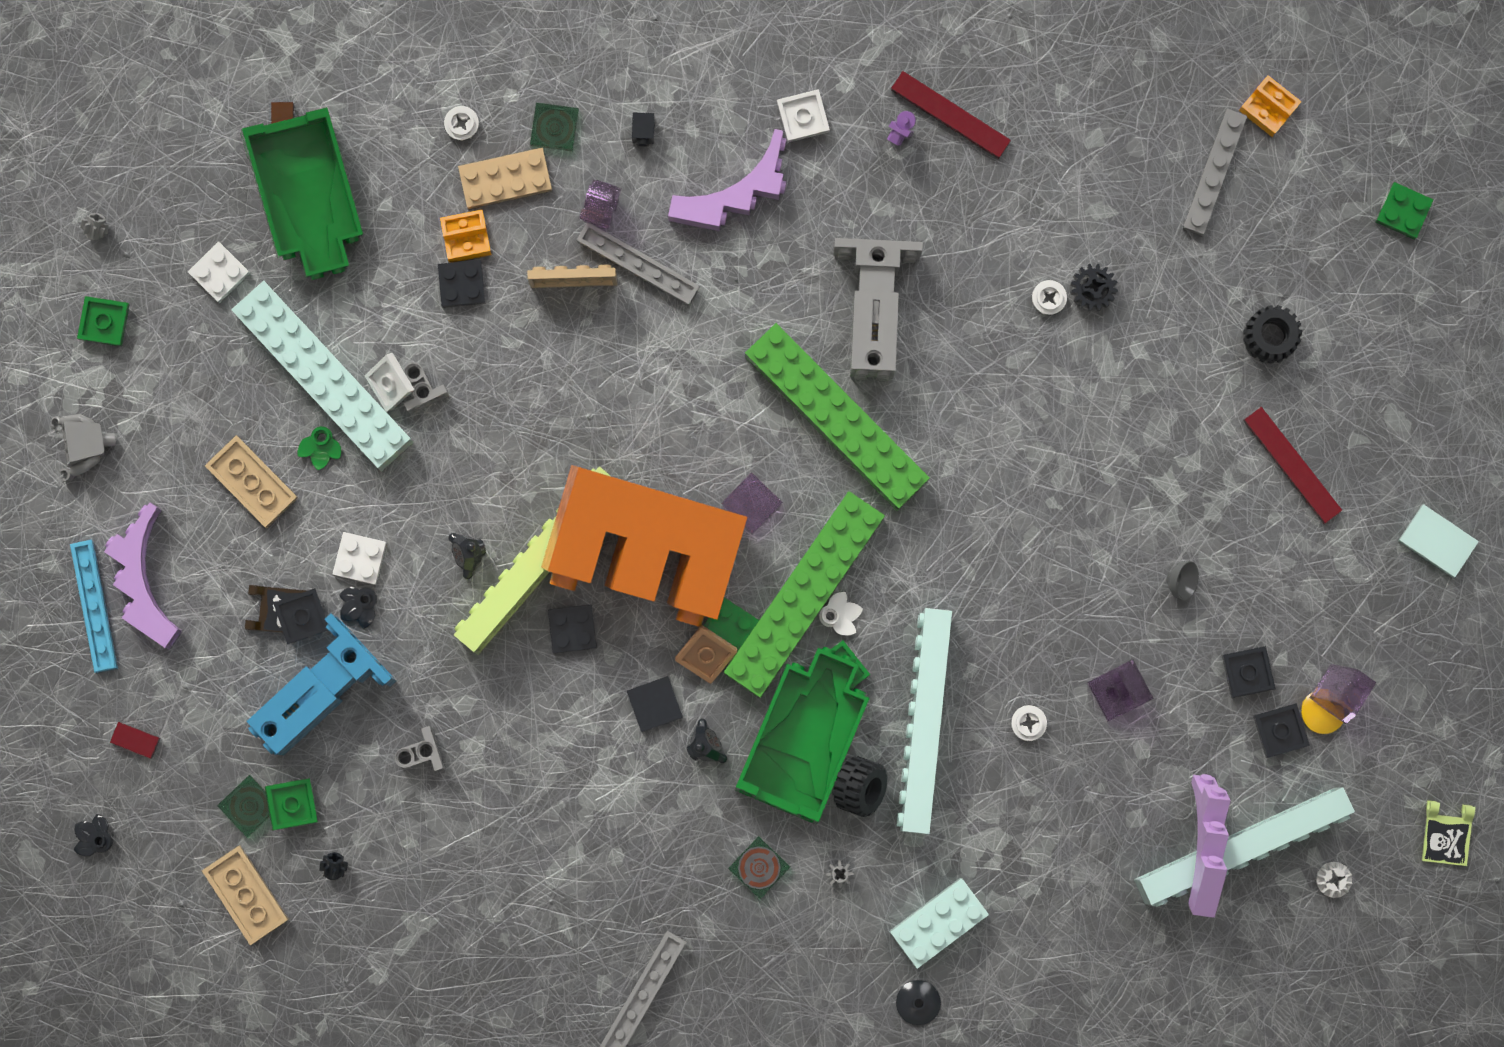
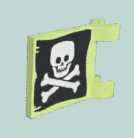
M1427 800V819L1422 861L1467 866L1475 807L1462 804V817L1438 815L1440 803Z

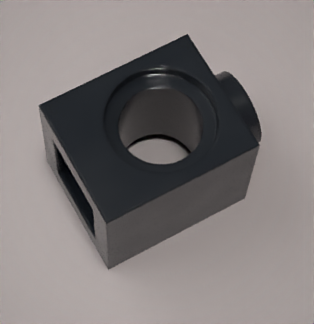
M633 112L632 143H636L640 147L654 144V113Z

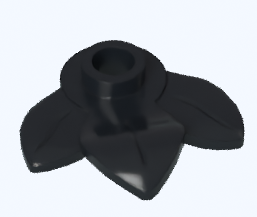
M349 587L344 589L339 594L340 598L345 602L340 610L341 620L353 621L358 619L363 629L367 628L376 616L374 606L377 603V595L375 591L371 588L359 590ZM364 595L369 599L367 603L363 601Z
M96 814L92 823L81 821L75 824V835L80 840L74 847V851L77 854L91 856L95 852L104 853L112 847L113 839L110 833H108L109 824L106 818ZM100 838H102V844H101V845H99V840H100Z

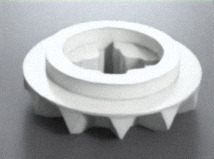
M465 106L451 109L444 120L446 132L453 139L461 141L468 138L471 139L477 132L479 125L476 113ZM457 117L462 121H468L465 123L466 130L462 129V127H456L458 125Z
M1052 280L1039 283L1032 294V302L1035 308L1043 314L1053 315L1060 312L1067 301L1064 287ZM1056 292L1053 298L1054 303L1048 301L1043 304L1046 297L1045 293L1051 295Z
M1023 706L1012 716L1011 727L1015 735L1022 740L1033 741L1044 734L1047 727L1046 716L1042 710L1035 706ZM1027 714L1030 720L1038 721V723L1032 725L1031 733L1027 726H1020L1021 723L1026 721Z
M1339 862L1324 864L1319 869L1316 877L1319 890L1324 895L1332 898L1342 897L1349 892L1353 884L1352 874L1347 866ZM1333 873L1335 876L1343 877L1338 881L1337 886L1334 883H1326L1329 879H1332Z

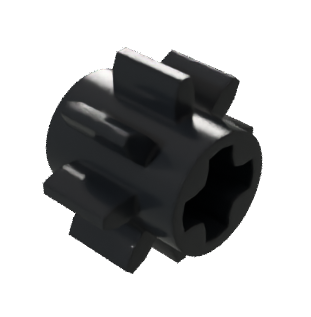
M332 852L327 856H323V861H320L319 870L324 871L323 876L327 879L337 880L340 877H344V873L348 868V862L344 861V856L340 853Z

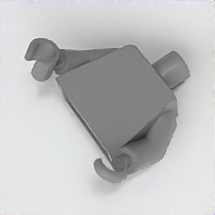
M82 414L62 416L61 418L55 416L51 419L50 425L52 428H55L54 422L58 420L59 425H62L67 467H70V469L62 468L59 471L61 474L68 473L67 478L62 480L64 482H71L74 477L89 471L100 462L104 455V447L116 445L114 433L102 434L101 425Z

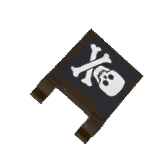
M249 585L248 594L261 596L259 621L245 620V630L283 633L273 602L307 590Z

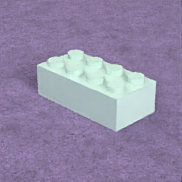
M959 878L889 932L918 969L989 914L964 880Z

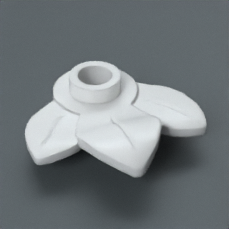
M839 592L834 594L830 598L828 605L821 609L819 619L824 626L833 627L836 633L840 635H852L856 633L852 622L859 617L863 609L855 603L847 602L846 592ZM828 612L834 614L833 620H828L826 618V614Z

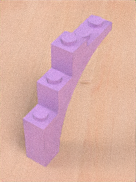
M774 130L771 143L762 160L751 173L733 186L705 196L685 197L672 195L668 214L669 221L720 231V226H725L727 213L724 211L749 215L750 209H755L757 197L753 195L779 200L780 193L784 194L786 181H783V174L776 173V171L780 172L782 159L779 158L780 150L784 151L787 139L783 138V131Z
M149 503L141 508L138 513L139 518L135 524L132 523L125 532L127 534L124 538L118 534L115 537L112 536L107 541L104 552L125 566L124 570L120 569L115 575L113 585L134 599L133 602H129L125 606L122 619L164 648L170 649L182 631L158 607L148 583L145 561L147 542L153 524L161 512V509Z
M1202 774L1201 776L1193 775L1191 783L1197 806L1198 838L1195 872L1188 904L1193 915L1215 918L1227 873L1223 856L1229 834L1224 824L1231 800L1227 791L1218 786L1214 777L1207 774Z

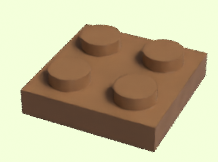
M701 625L676 655L675 661L711 684L735 656L737 648Z

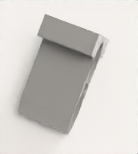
M418 363L406 365L404 373L414 388L412 392L414 398L404 403L409 414L449 396L444 385L435 389L432 388L425 371ZM412 370H420L418 378L411 379L409 377ZM428 389V397L419 398L420 390Z
M431 726L421 729L424 741L401 748L395 753L396 764L403 768H411L432 761L434 771L438 772L445 769ZM425 745L432 747L433 752L429 757L422 755L421 750ZM404 752H409L411 755V761L408 764H403L400 760Z

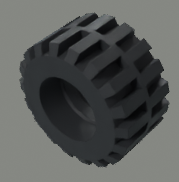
M1270 305L1265 309L1261 308L1248 320L1243 332L1245 335L1243 341L1248 345L1246 347L1247 351L1251 350L1253 352L1252 357H1259V361L1263 363L1265 361H1268V363L1277 361L1278 363L1288 358L1298 348L1297 346L1302 340L1300 339L1302 330H1299L1301 323L1300 321L1296 322L1295 318L1297 316L1295 313L1293 315L1289 314L1290 309L1288 308L1283 310L1281 309L1282 306L1277 305L1274 308ZM1264 324H1275L1282 330L1284 340L1281 345H1271L1263 339L1261 330Z
M860 756L848 759L841 767L840 772H838L834 783L833 795L836 806L860 817L872 815L882 803L888 784L886 768L879 763Z

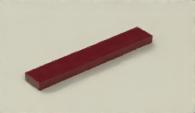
M904 71L901 72L891 87V91L997 159L1001 157L1011 142L1003 134Z
M1262 407L1243 420L1323 524L1342 511L1341 507Z

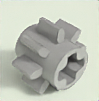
M91 213L86 215V219H82L80 228L84 229L83 234L87 238L99 240L104 237V234H108L109 224H106L107 220L103 215Z
M838 860V866L836 867L829 864L832 871L831 873H826V875L832 877L830 885L835 881L838 882L839 888L842 887V882L844 881L850 884L847 878L854 875V873L848 872L849 863L844 867L841 866L840 860ZM843 868L845 870L843 873L845 878L843 880L841 878L836 880L834 878L836 876L835 869L841 870Z

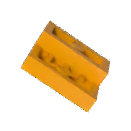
M1267 75L1239 111L1273 137L1301 101Z
M483 210L440 218L449 263L492 255Z

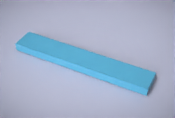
M93 540L70 544L94 673L118 669Z

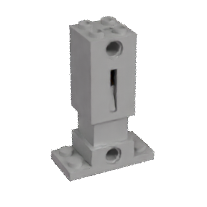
M835 238L833 256H838V259L849 260L851 257H855L854 274H859L858 291L854 292L850 358V376H854L855 380H867V377H876L877 381H889V378L894 377L896 371L899 293L894 292V278L898 275L900 259H903V262L914 263L916 260H920L923 242ZM873 258H879L882 261L876 262L873 260ZM875 360L878 364L873 366L868 361Z

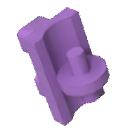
M903 111L898 115L897 121H891L888 127L892 128V131L887 140L899 146L903 143L905 137L912 136L914 131L909 129L913 128L916 123V118L912 112Z

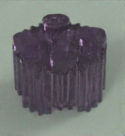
M593 179L586 193L584 209L581 210L579 219L609 229L613 219V212L616 211L622 188Z

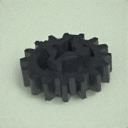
M1088 264L1087 270L1081 267L1079 269L1080 275L1074 274L1073 278L1076 281H1071L1070 286L1075 287V289L1071 290L1070 294L1076 295L1074 302L1080 301V308L1087 305L1088 311H1091L1093 307L1100 311L1101 305L1107 308L1109 306L1108 301H1114L1115 298L1111 294L1118 292V289L1113 288L1118 282L1111 280L1114 273H1106L1108 267L1101 270L1100 264H1097L1095 268ZM1086 276L1087 283L1080 286L1081 280ZM1091 284H1093L1094 287H1099L1096 292H1094L1093 288H1089ZM1108 290L1106 297L1101 300V292ZM1084 295H1086L1087 297H1089V298L1091 299V301L1088 300V299H1086V298L1084 297Z

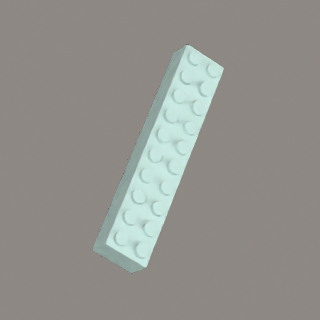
M262 281L231 309L381 472L414 443L265 281Z
M925 608L918 615L917 628H921V632L916 637L915 650L919 651L918 657H915L913 660L912 672H916V679L911 681L910 694H914V699L909 702L908 716H912L911 724L908 723L906 727V738H909V746L904 748L903 760H907V767L902 769L901 782H905L904 791L901 790L899 795V804H903L902 813L897 815L896 824L902 832L930 833L952 611Z
M1344 788L1328 790L1230 835L1223 856V861L1227 868L1226 875L1229 874L1228 870L1231 868L1239 870L1248 866V861L1251 859H1257L1258 861L1269 856L1268 851H1280L1289 847L1288 842L1290 841L1300 842L1309 838V833L1312 831L1313 833H1319L1329 829V824L1332 822L1333 824L1337 822L1339 824L1350 819L1349 814L1355 811ZM1197 851L1134 879L1144 903L1158 907L1167 903V898L1170 896H1176L1177 898L1187 894V889L1192 887Z

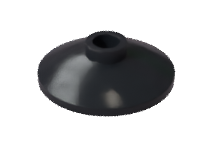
M922 980L906 983L899 990L896 998V1007L899 1015L912 1025L930 1023L938 1015L941 1006L940 996L936 988ZM917 999H921L923 1001V1005L921 1007L915 1006V1001Z

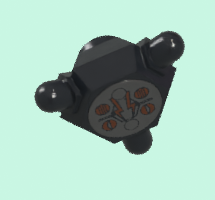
M451 533L448 539L453 543L452 553L456 564L463 569V577L471 579L473 571L481 562V557L486 555L485 545L481 539L476 540L469 536Z
M699 719L691 736L690 744L687 745L688 754L693 760L701 759L703 761L725 763L727 756L722 753V744L717 735L707 727L705 719Z

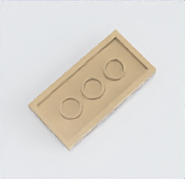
M543 148L458 166L468 209L552 191Z
M580 265L576 266V269L556 266L554 270H546L545 267H533V270H527L531 288L618 285L616 269L611 268V265H599L598 268Z
M237 435L205 465L265 528H268L298 499Z
M241 845L202 870L250 945H253L289 920Z

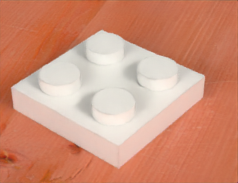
M819 89L777 100L788 143L830 131Z
M217 242L188 271L218 303L228 296L250 274L220 242Z
M393 353L385 355L364 375L386 412L392 411L414 391L413 386Z
M343 532L333 575L376 585L387 542Z

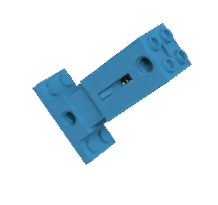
M332 613L325 618L328 623L326 628L337 637L326 647L330 652L313 668L306 666L246 721L250 725L249 731L256 738L259 737L265 741L263 746L271 754L284 756L342 702L340 696L356 681L363 683L369 676H372L379 685H387L389 687L397 681L347 626ZM356 653V660L350 663V655ZM273 726H276L277 732L272 736L270 731Z

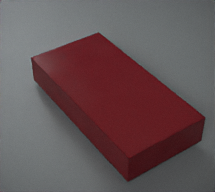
M118 722L110 743L152 759L161 738Z

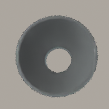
M1181 561L1167 574L1166 582L1168 583V588L1176 599L1187 601L1195 593L1199 580L1197 565L1192 561Z

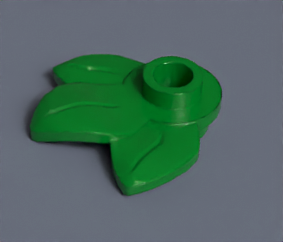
M320 426L312 431L311 436L302 439L297 454L298 457L310 456L314 467L317 470H321L328 464L330 457L340 459L341 446L339 442L333 439V434L327 427ZM325 434L326 439L322 442L319 441V435Z

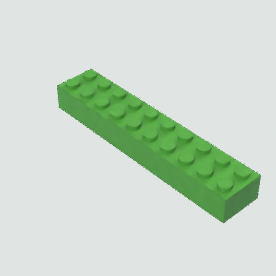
M777 323L745 352V358L896 511L905 505L929 481L930 477Z
M848 491L734 656L724 674L758 698H761L883 521L885 515Z

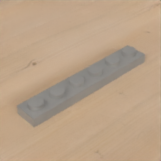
M1226 109L1182 229L1201 236L1204 235L1246 121V115Z
M589 222L586 223L577 238V242L688 306L700 288L696 283Z
M667 930L600 1047H626L686 941Z

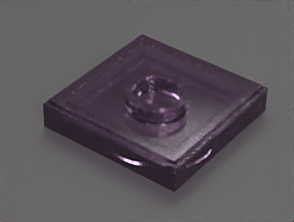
M752 472L721 503L727 511L747 517L745 528L752 535L783 504Z

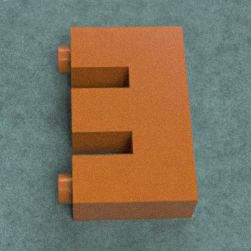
M571 465L541 568L552 572L549 584L575 591L578 580L591 583L605 533H613L619 535L604 586L615 591L655 601L669 550L681 553L667 604L679 609L676 620L700 627L704 616L718 619L747 517Z

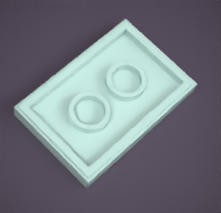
M1424 504L1398 540L1452 578L1456 577L1479 542Z

